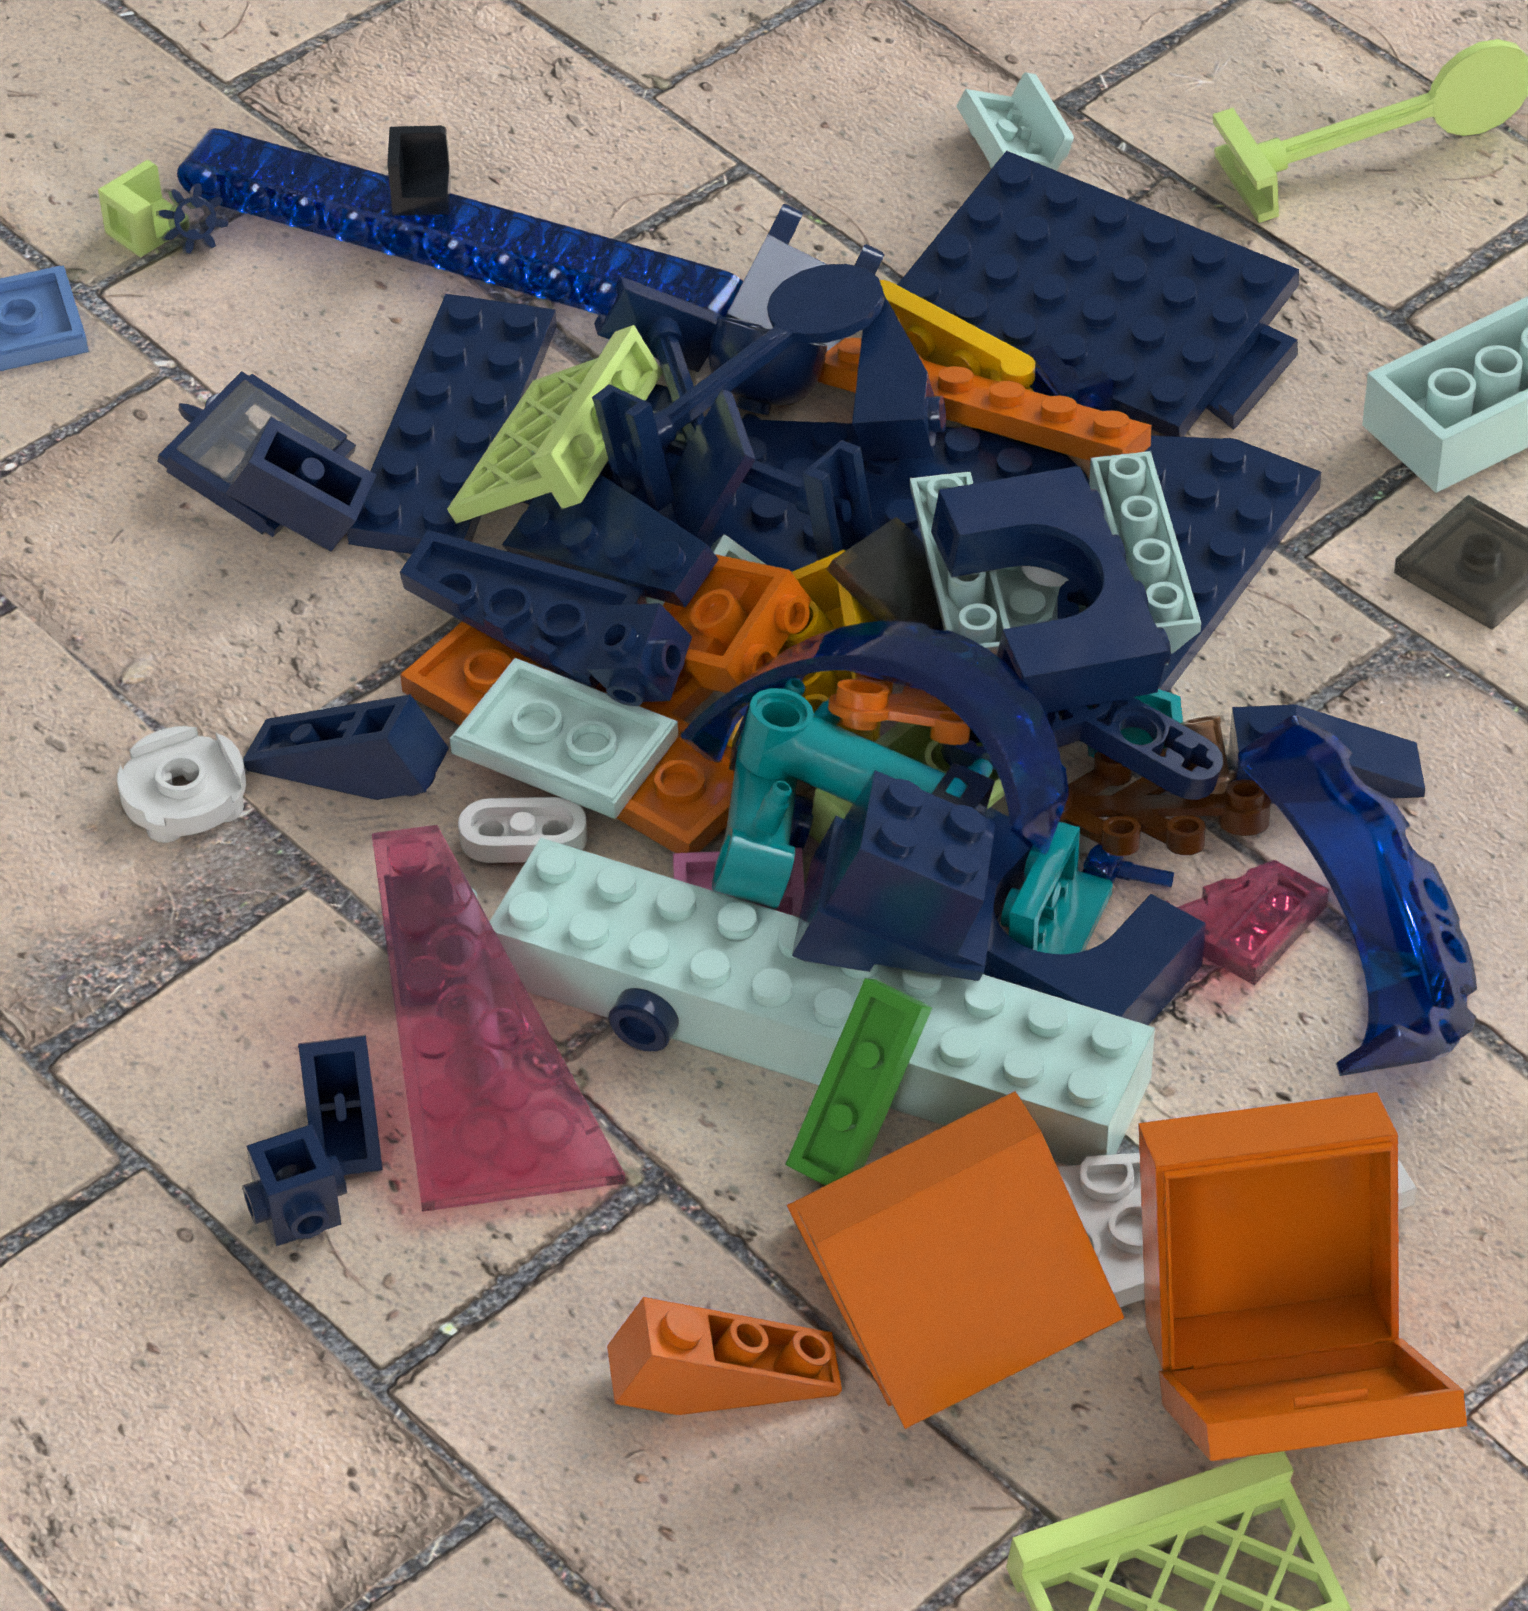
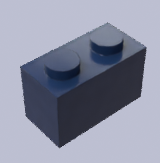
M270 417L247 448L226 495L323 548L332 551L355 523L377 475L277 419Z

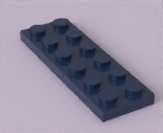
M445 294L370 470L377 476L355 523L347 531L348 545L412 554L427 530L472 542L482 515L456 524L447 508L532 381L536 380L557 327L556 309Z

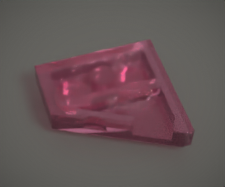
M1272 860L1247 870L1239 878H1225L1204 886L1202 898L1177 908L1206 923L1203 957L1255 986L1328 906L1329 889L1277 860Z

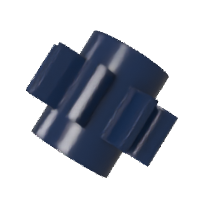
M193 184L190 190V198L184 199L176 189L168 191L174 205L170 210L156 211V216L168 219L170 227L163 234V241L172 240L176 236L183 239L182 249L185 254H191L194 248V240L201 239L202 243L209 249L216 247L215 240L210 235L215 227H227L229 223L224 219L216 218L214 208L218 207L223 199L216 197L207 201L201 198V184ZM184 205L189 209L201 208L205 215L199 220V224L202 227L200 232L194 228L186 230L181 228L179 223L185 218L182 210Z

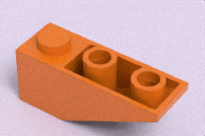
M643 1297L607 1345L614 1402L618 1405L685 1415L838 1396L842 1391L833 1334L823 1330Z

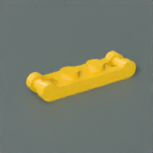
M879 280L886 299L917 354L923 360L946 367H964L971 370L974 375L999 382H1017L1023 385L1025 389L1033 391L1029 386L1035 381L1036 363L1031 356L890 281Z

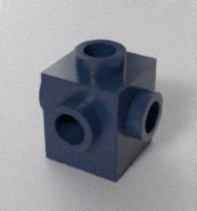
M660 603L609 605L586 670L607 689L606 692L610 698L621 704L638 706L642 702L670 701L679 674L683 669L692 636Z
M312 1124L246 1146L252 1182L242 1185L245 1202L255 1225L266 1221L276 1247L298 1239H309L319 1235L324 1230L342 1225L338 1197L347 1194L346 1181L337 1157L335 1155L326 1157Z

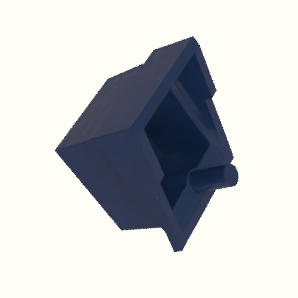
M875 770L845 818L835 816L811 859L792 956L807 962L870 972L874 964L979 981L985 969L998 879L997 875L988 874L996 821L982 816L977 810L969 806L956 805L925 792L908 780L895 779Z

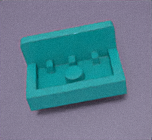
M1055 820L1044 844L1035 842L1029 852L1024 871L1025 882L1021 890L1012 888L1006 898L1001 916V925L1009 928V936L1030 949L1051 954H1072L1085 951L1112 895L1113 883L1110 880L1078 871L1080 827Z

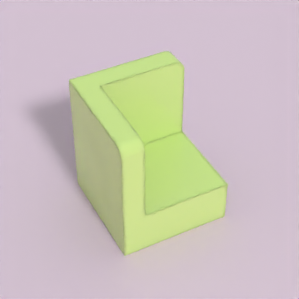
M146 160L98 189L105 233L140 258L167 242L163 241L162 236L170 229L168 219L156 216V211L170 210L173 205L162 198L157 165L150 160ZM185 214L183 221L179 223L183 230L190 227L187 214Z

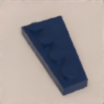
M601 474L598 475L585 498L579 504L562 509L552 492L535 497L502 544L507 552L642 588L645 591L646 597L685 608L719 560L708 544Z

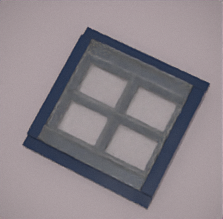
M241 371L158 455L157 462L167 468V473L262 535L266 532L274 537L284 527L283 525L226 495L247 448L270 417L277 419L347 459L355 452L356 444L347 439V434L254 374L249 376Z

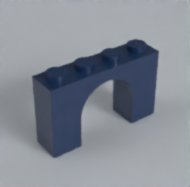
M1080 466L939 489L931 533L951 577L1016 566L1038 567L1058 573L1073 582L1085 594L1091 605L1086 610L1071 617L1002 629L993 672L1010 707L1019 709L1022 712L1023 718L1158 693L1164 666L1168 665L1171 659V646L1168 635L1162 627L1157 628L1148 609V597L1145 587L1141 581L1134 580L1126 564L1124 544L1119 535L1112 534L1104 518L1101 496L1096 489H1090Z
M991 807L987 809L985 817L996 821L988 874L997 875L998 879L983 975L1149 1025L1202 967L1206 923L1150 894L1110 938L1089 950L1072 954H1051L1036 951L1018 943L1002 929L999 923L1001 922L1006 898L1012 888L1021 890L1025 882L1024 871L1029 852L1035 842L1043 844V835Z

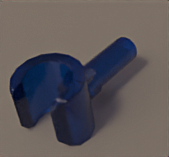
M1100 844L1095 845L1089 851L1083 863L1084 869L1082 871L1108 879L1112 883H1114L1116 878L1170 888L1174 878V872L1133 864V862L1125 861L1123 856L1108 854L1102 849Z

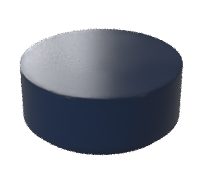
M630 988L621 992L608 1017L614 1033L626 1044L642 1051H659L664 1049L679 1024L675 1010L666 1000L651 991L640 988Z

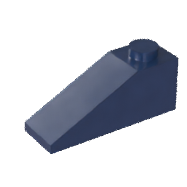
M885 297L879 316L862 330L852 420L859 447H861L864 461L934 457L936 432H944L946 427L944 399L942 396H934L928 372Z
M409 694L268 718L264 721L245 754L243 764L246 770L250 772L380 800L425 793L434 782L436 772L449 747L412 695Z
M1296 704L1232 707L1228 764L1229 770L1235 771L1236 779L1231 782L1246 779L1260 783L1264 787L1265 793L1270 797L1271 804L1419 798L1425 796V783L1417 742Z

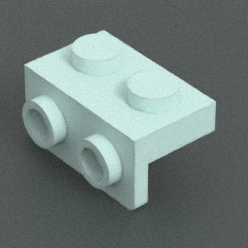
M1025 72L1012 96L970 89L964 90L956 107L969 127L971 135L976 139L989 161L991 169L1007 150L1056 171L1058 170L1062 161L1069 154L1074 136L1036 74Z

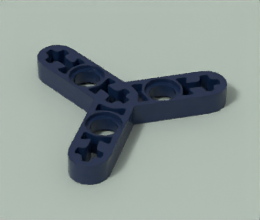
M1070 580L1066 581L1059 588L1052 620L1078 614V605L1086 606V609L1091 606L1085 594ZM1005 696L982 703L986 705L1009 706ZM1135 697L1093 704V709L1088 710V706L1034 715L1033 717L1037 718L1044 728L1036 732H1027L1020 729L1019 737L1013 739H1001L985 735L981 732L982 721L971 720L968 743L963 745L942 743L941 747L943 758L950 766L954 762L967 768L972 766L975 760L982 758L989 761L992 768L996 769L1032 755H1038L1081 741L1170 793L1192 800L1205 798L1214 791L1223 766V755L1218 746ZM1129 727L1140 728L1150 734L1153 741L1149 744L1137 745L1126 740L1120 731ZM984 741L983 746L976 745V743ZM1166 746L1168 747L1166 755L1162 757L1160 755L1163 747ZM1191 763L1198 765L1193 771L1185 769Z

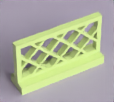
M634 325L615 331L598 358L532 381L447 508L456 524L552 492L562 509L583 501L608 461L592 397L610 384L646 401L663 374Z
M1285 1451L1248 1456L1012 1538L1006 1565L1017 1593L1024 1592L1032 1611H1055L1044 1589L1066 1581L1095 1593L1088 1611H1098L1103 1597L1137 1611H1178L1159 1602L1171 1573L1212 1590L1203 1611H1213L1219 1594L1259 1611H1302L1275 1599L1286 1570L1316 1582L1326 1604L1306 1611L1352 1610L1290 1482L1294 1470ZM1279 1507L1292 1532L1285 1551L1244 1535L1253 1516ZM1240 1521L1237 1531L1225 1527ZM1204 1535L1230 1546L1218 1575L1178 1558L1185 1540ZM1297 1544L1304 1559L1293 1555ZM1173 1545L1170 1554L1158 1550ZM1238 1550L1278 1566L1267 1596L1226 1579ZM1137 1558L1163 1569L1151 1599L1110 1582L1118 1563ZM1106 1568L1102 1578L1092 1574V1572Z

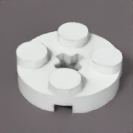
M188 726L162 729L139 740L129 750L131 759L126 763L124 769L120 765L117 773L121 804L127 816L135 824L145 828L152 840L162 843L173 842L181 836L205 832L223 822L237 819L244 808L243 795L246 789V777L240 751L231 740L216 733L217 741L210 737L198 736L197 727ZM177 776H184L187 781L193 782L184 786H173L172 779Z

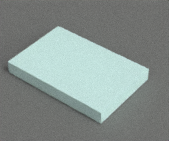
M514 658L450 737L451 753L616 819L678 738V721L640 706L621 704L610 698L607 693Z

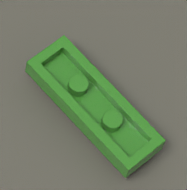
M864 979L785 1163L786 1166L825 1186L865 1166L933 1007L876 979Z

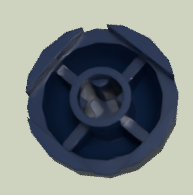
M718 316L715 328L712 330L708 359L711 373L770 329L764 328L760 324ZM795 342L731 391V393L738 396L736 401L737 407L750 412L769 415L771 405H792L804 399L817 385L826 360L827 344Z

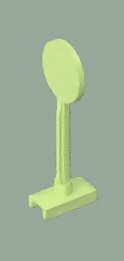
M1501 39L1478 42L1458 52L1441 68L1428 93L1283 141L1276 137L1257 144L1234 108L1212 114L1213 123L1227 144L1214 148L1215 157L1258 223L1279 217L1276 173L1287 170L1289 163L1429 117H1433L1436 123L1447 133L1460 136L1481 134L1503 124L1519 110L1528 96V55L1514 42Z

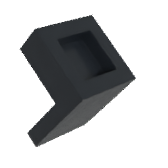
M442 125L390 127L387 166L393 216L449 215L451 172L446 127Z

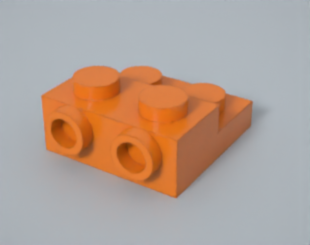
M715 554L719 560L686 608L667 602L663 604V607L692 636L682 671L692 673L703 688L749 698L758 683H766L775 675L778 667L777 654L790 633L797 634L807 625L810 614L809 604L812 599L789 569Z

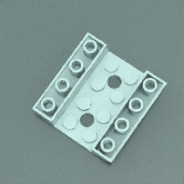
M1151 451L1091 458L1090 489H1096L1099 492L1104 507V518L1112 534L1120 536L1125 548L1126 564L1134 580H1139L1144 585L1148 597V609L1157 628L1162 627L1166 631L1170 641L1171 654H1173L1201 631V620ZM971 472L910 478L911 494L951 660L989 683L990 668L996 661L1002 629L1052 621L1053 610L1061 586L1048 587L1036 584L1024 575L1021 566L951 577L932 536V523L939 489L973 484ZM1078 605L1079 613L1086 610V606Z

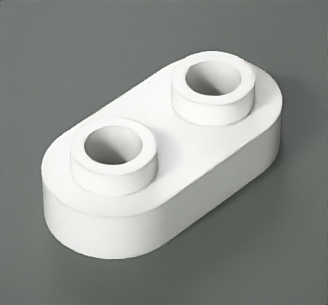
M561 797L482 799L468 805L462 811L458 820L461 848L466 855L479 862H526L540 838L583 850L587 842V824L584 810L580 805Z

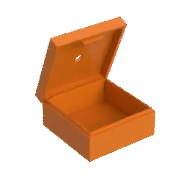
M1016 1091L787 1205L888 1407L893 1405L905 1429L1124 1319L1044 1136Z
M1377 1092L1138 1123L1145 1321L1147 1331L1162 1368L1159 1371L1162 1406L1210 1461L1467 1426L1464 1390L1405 1340L1399 1338L1398 1133Z

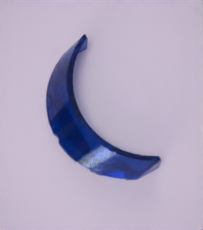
M905 621L866 622L843 626L808 638L770 659L711 704L681 733V739L705 759L720 762L731 733L739 720L744 716L752 695L754 696L759 691L769 688L783 689L787 680L796 678L802 681L809 673L847 670L926 691L959 715L981 741L997 770L1006 797L1011 832L1032 851L1044 855L1048 853L1069 796L1066 768L1061 764L1060 753L1054 733L1047 719V713L1033 691L1011 667L987 648L955 632L932 630L922 623Z
M1291 715L1238 753V758L1242 769L1276 804L1318 863L1343 910L1360 955L1368 994L1367 1029L1361 1046L1336 1063L1339 1076L1440 1059L1453 1051L1460 1039L1472 1031L1476 1016L1467 1007V996L1477 990L1475 969L1468 941L1460 928V918L1434 863L1421 857L1410 845L1405 830L1411 825L1393 800L1366 786L1353 772L1349 762V757L1353 753L1333 734L1298 715Z

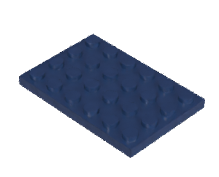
M1006 150L897 285L1031 356L1036 363L1035 380L1107 411L1122 412L1129 419L1152 425L1151 430L1165 436L1184 437L1234 372L1236 362L1238 361V365L1259 339L1260 331L1265 325H1269L1300 283L1299 269Z

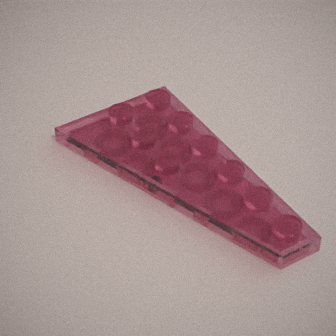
M438 825L371 833L422 1212L625 1184V1173Z

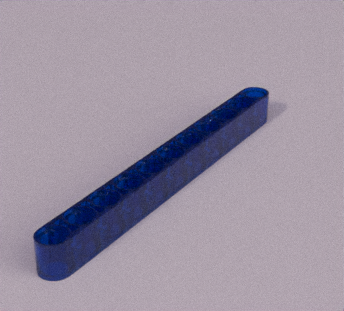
M213 128L208 130L177 168L179 183L186 192L190 194L193 184H201V198L209 201L212 198L221 197L223 200L219 206L598 315L606 316L618 296L616 284L620 277L721 314L722 317H726L743 283V280L726 270L450 193L449 215L393 216L388 175L224 129Z

